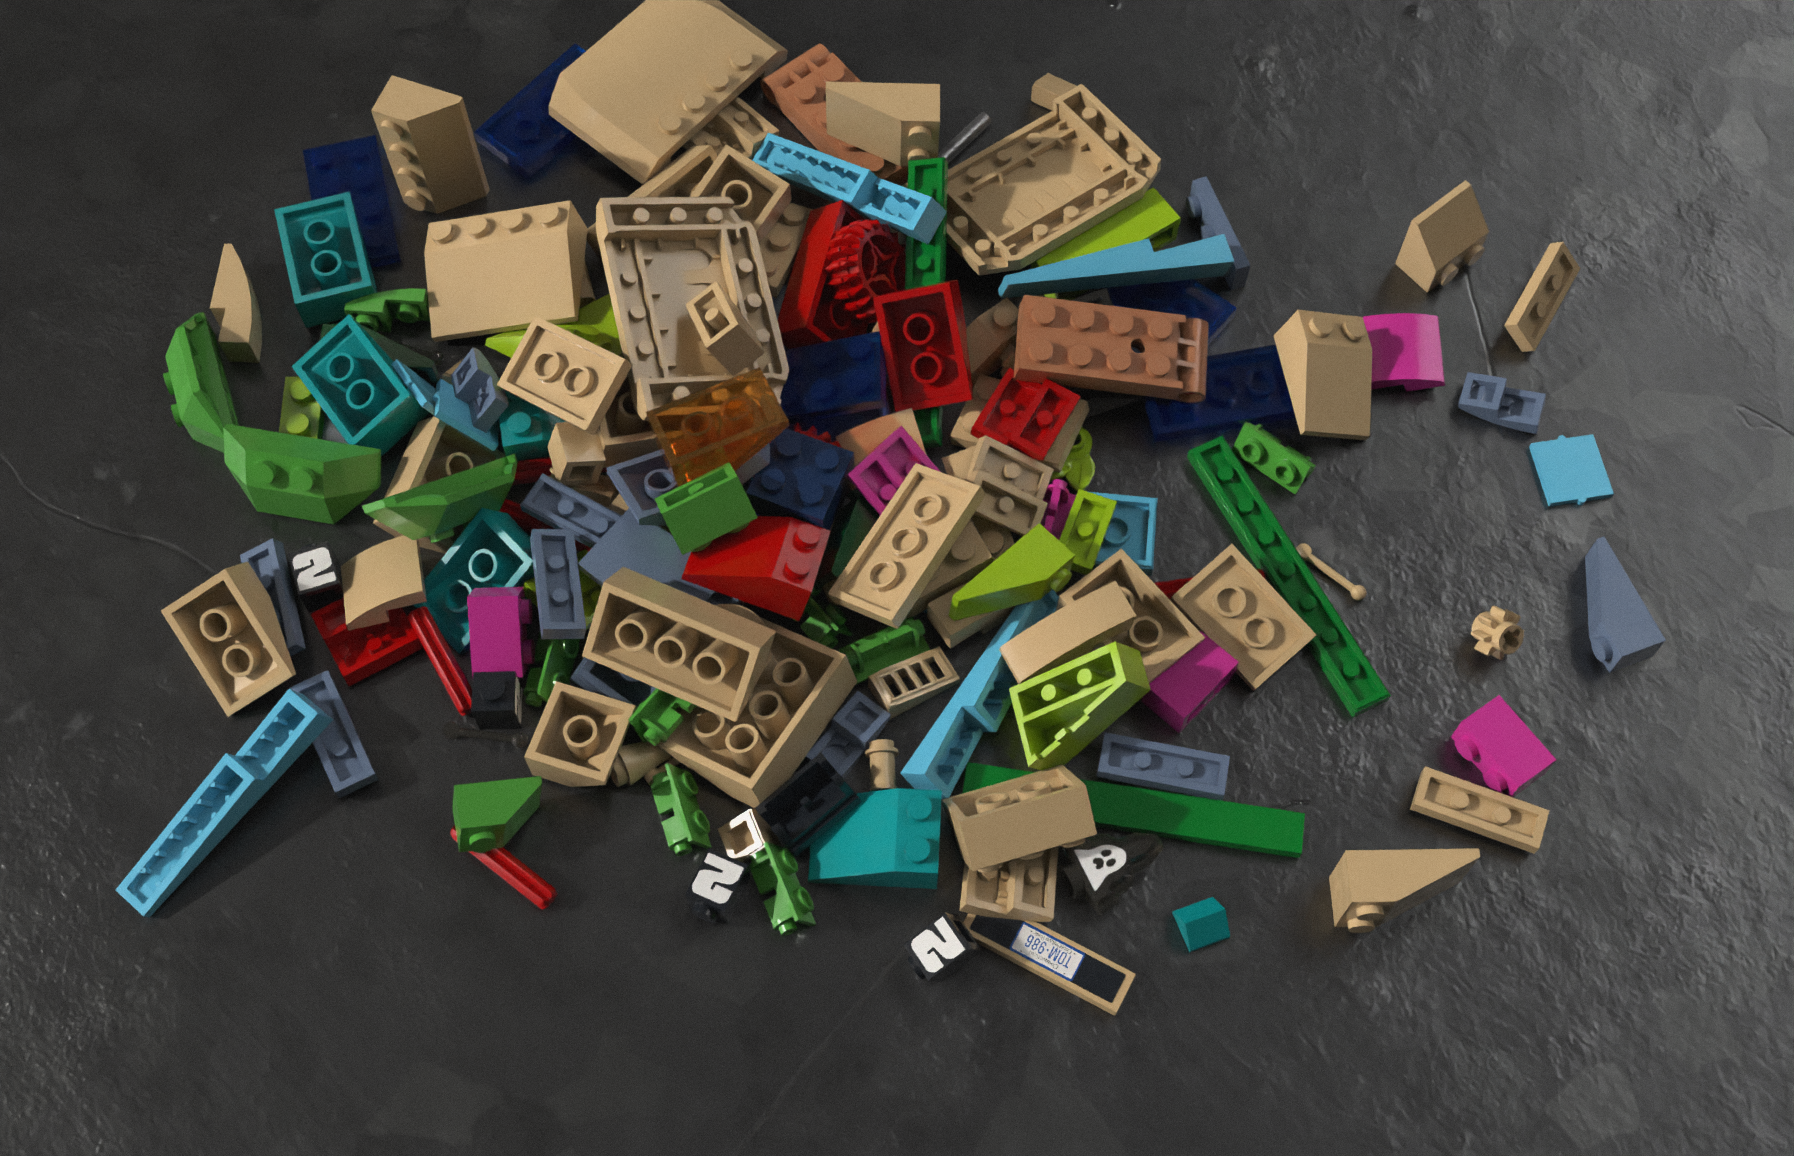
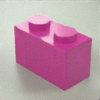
M524 587L474 588L467 596L472 679L473 672L516 671L518 677H523L529 668V664H534L535 661L534 640L527 639V624L532 623L533 617L531 599H525Z
M1201 630L1199 632L1205 637L1204 641L1149 684L1151 690L1142 698V702L1178 733L1231 681L1239 663Z
M1500 695L1461 721L1451 736L1461 756L1466 760L1472 761L1483 773V779L1491 790L1510 797L1516 796L1545 775L1556 761V758Z

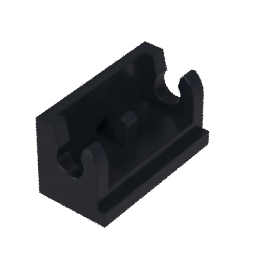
M819 753L755 809L769 824L776 836L797 857L857 806L861 799L824 755Z

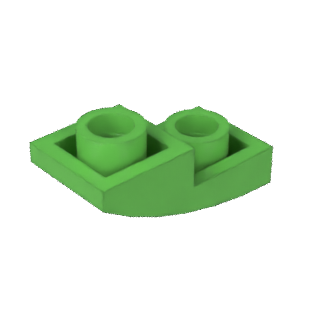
M408 288L381 291L347 302L344 308L346 315L350 314L360 325L375 332H391L393 319L406 323L430 321L426 289Z

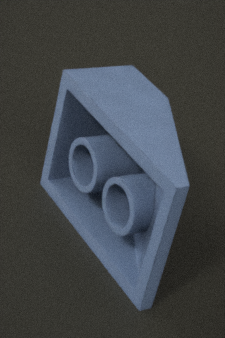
M718 431L609 466L607 467V474L639 525L667 526L655 498L728 462L731 463L732 453L721 444L722 436ZM751 478L742 484L745 492H747L752 482Z

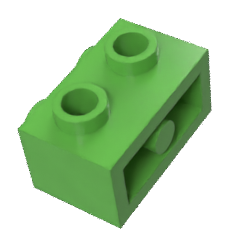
M730 462L655 498L657 506L682 555L690 551H701L707 548L712 543V540L726 533H737L745 529L750 521L758 518Z

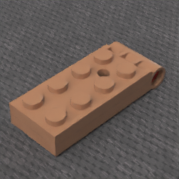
M817 44L760 81L762 91L773 105H776L818 151L869 169L877 177L889 182L902 185L908 181V166H898L827 134L826 81H861L833 52L830 54L824 45Z
M1024 295L1018 309L1014 380L1043 383L1047 378L1060 386L1173 399L1185 403L1201 402L1206 398L1209 324L1207 321L1198 318L1186 319V315ZM1131 347L1137 348L1140 353L1134 352Z

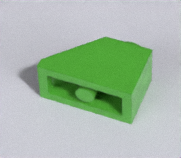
M541 776L454 785L452 810L459 852L473 851L483 853L494 848H503L539 808L542 789Z

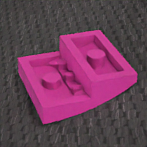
M1395 313L1363 317L1372 347L1371 390L1404 385L1406 392L1445 386L1438 316Z
M900 426L861 460L846 476L877 513L881 515L915 463L937 471L940 470L907 431Z

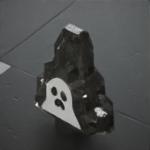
M1107 833L1086 837L1085 842L1081 845L1063 848L1068 864L1060 867V873L1072 898L1077 899L1085 895L1089 904L1100 917L1119 905V896L1132 889L1135 874L1150 868L1163 851L1164 846L1157 834L1132 833L1120 839Z

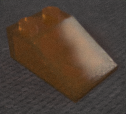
M760 367L646 412L656 444L676 487L728 462L736 471L790 426Z

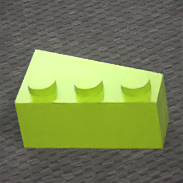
M1114 641L1009 688L1028 767L1042 771L1062 764L1065 765L1151 690L1139 650Z

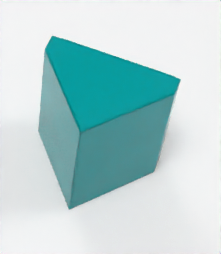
M1214 897L1172 912L1189 953L1230 938L1226 910Z

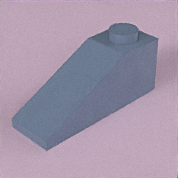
M1604 536L1598 538L1585 556L1589 639L1595 657L1603 662L1608 672L1611 673L1653 657L1666 639Z

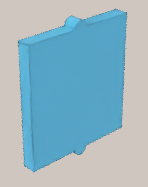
M396 359L391 365L401 377L403 383L409 388L421 407L434 415L435 401L432 399L436 393L434 386Z
M440 378L436 384V393L432 397L433 401H435L434 416L485 447L495 451L498 447V436L501 433V429L498 427L499 418L487 433L473 427L469 404L456 398L453 385Z
M1593 434L1570 438L1560 435L1556 440L1530 444L1529 449L1549 507L1577 503L1579 506H1582L1585 501L1612 498L1614 495Z

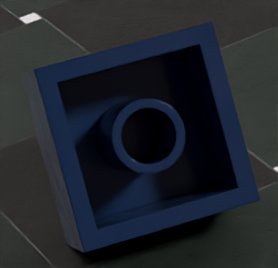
M778 426L770 443L769 464L755 474L746 492L756 515L793 517L830 530L852 483L846 475L855 467L854 452Z

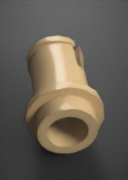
M878 739L870 741L869 749L865 751V757L870 758V792L897 788L895 757L899 755V752L894 747V741Z

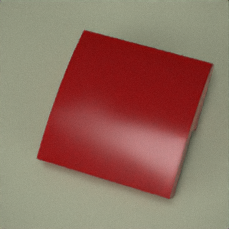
M1009 367L972 426L970 435L978 439L987 435L1033 459L1043 461L1081 396L1047 378L1042 384L1014 380V370Z
M344 597L311 614L348 686L423 649L402 607L388 610L390 622L348 631L346 626Z

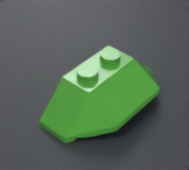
M200 312L176 328L165 355L169 372L163 373V377L170 395H175L177 403L171 405V410L177 426H185L193 440L224 453L223 426L226 424L239 426L215 332L205 313Z
M232 424L223 426L225 464L257 512L335 524L381 486V449Z
M516 454L502 457L368 503L362 507L366 515L412 540L429 536L431 543L454 536L453 527L462 524L465 530L481 508L499 511L514 482L518 459Z

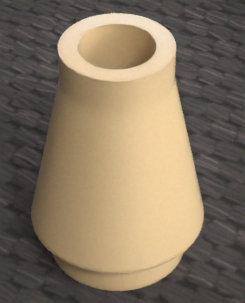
M648 741L646 743L638 742L623 745L620 748L610 776L617 787L624 784L631 786L650 770L670 760L671 755Z

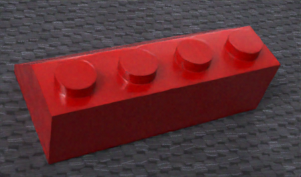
M843 200L810 211L777 321L783 344L797 356L851 368L862 349L869 323H862L859 319H852L849 311H842V301L834 299L835 289L832 285H828L831 281V276L825 270L830 265V261L826 258L825 253L831 250L829 241L835 238V232L851 222L865 220Z

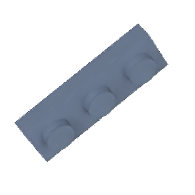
M1207 176L1192 181L1190 195L1186 198L1187 211L1192 219L1196 218L1200 226L1201 239L1225 234L1235 262L1224 276L1220 277H1225L1231 290L1244 287L1250 263Z
M532 529L530 543L541 639H584L586 622L574 530Z
M272 538L241 554L240 558L241 563L249 562L268 592L289 654L292 656L306 649L284 546L282 542Z
M328 670L290 687L289 689L305 695L333 719L313 741V744L338 798L379 780Z
M1105 732L1096 777L1222 801L1225 795L1230 756Z

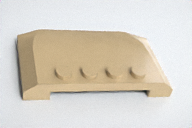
M645 0L559 74L549 103V115L643 185L671 163V156L758 77L765 78L787 60L788 50L719 0Z
M1083 84L1052 100L1053 111L948 170L946 241L979 276L1019 270L1143 198L1160 171L1161 158ZM908 182L902 186L908 188Z
M730 197L600 198L596 205V233L623 358L633 364L627 374L635 411L643 421L733 416L751 400L759 404L762 414L775 413L780 407L782 400L780 396L783 385L787 381L789 366L756 230L748 220L742 221L732 208L735 203ZM715 281L722 286L754 330L765 352L751 366L744 368L734 377L706 349L685 305Z

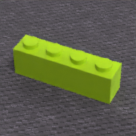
M1153 187L1146 191L1143 198L1032 262L1031 269L1148 238L1153 251L1156 252L1176 240L1181 217ZM1089 290L1043 295L1048 298L1072 301Z

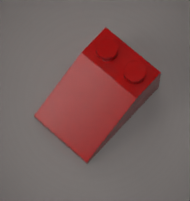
M958 280L873 297L895 411L898 412L910 408L914 411L973 400L966 322Z
M757 516L758 518L750 521L745 529L737 533H726L712 540V543L707 548L690 553L681 578L682 580L800 621L811 595L831 531L793 517Z

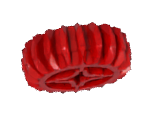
M877 219L857 220L836 231L835 238L829 241L831 250L825 253L830 261V265L825 270L831 276V281L828 285H832L835 289L834 299L842 301V311H849L852 319H859L862 323L877 322L873 297L905 290L906 255L904 250L906 245L899 244L898 233L890 232L888 224H880Z

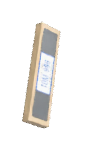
M970 913L967 914L963 922L979 945L1116 1016L1136 976L1135 973L1037 922L986 917Z

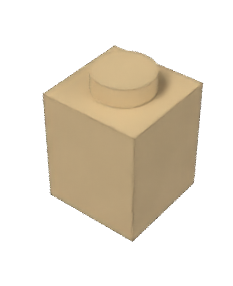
M568 422L556 423L547 446L556 480L564 485L597 484L606 462L598 431L592 435Z

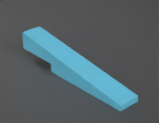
M767 133L752 161L789 184L832 203L843 200L858 214L871 220L877 219L880 224H888L889 228L926 244H929L947 213L930 196L881 179L869 169L771 133Z
M1225 234L1157 252L1153 251L1148 238L1006 275L998 288L1000 298L1003 299L1006 297H1023L1024 295H1042L1224 276L1235 261Z
M1053 589L1040 600L1014 607L900 772L914 789L942 790L941 800L949 798L983 732H997L1012 703L1009 688L1018 684L999 649L1024 630L1056 612L1059 596Z
M288 689L237 754L234 756L225 753L116 888V891L143 917L150 918L333 719L305 695Z

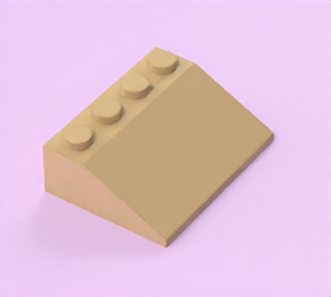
M571 200L429 223L424 257L431 336L435 342L527 329L535 315L552 324L578 321L588 228Z
M761 617L759 618L763 621L764 625L775 630L776 634L764 670L737 722L699 706H696L691 713L678 707L675 711L683 716L684 721L668 737L665 743L660 741L656 745L731 797L753 808H756L792 777L857 683V679L845 654Z

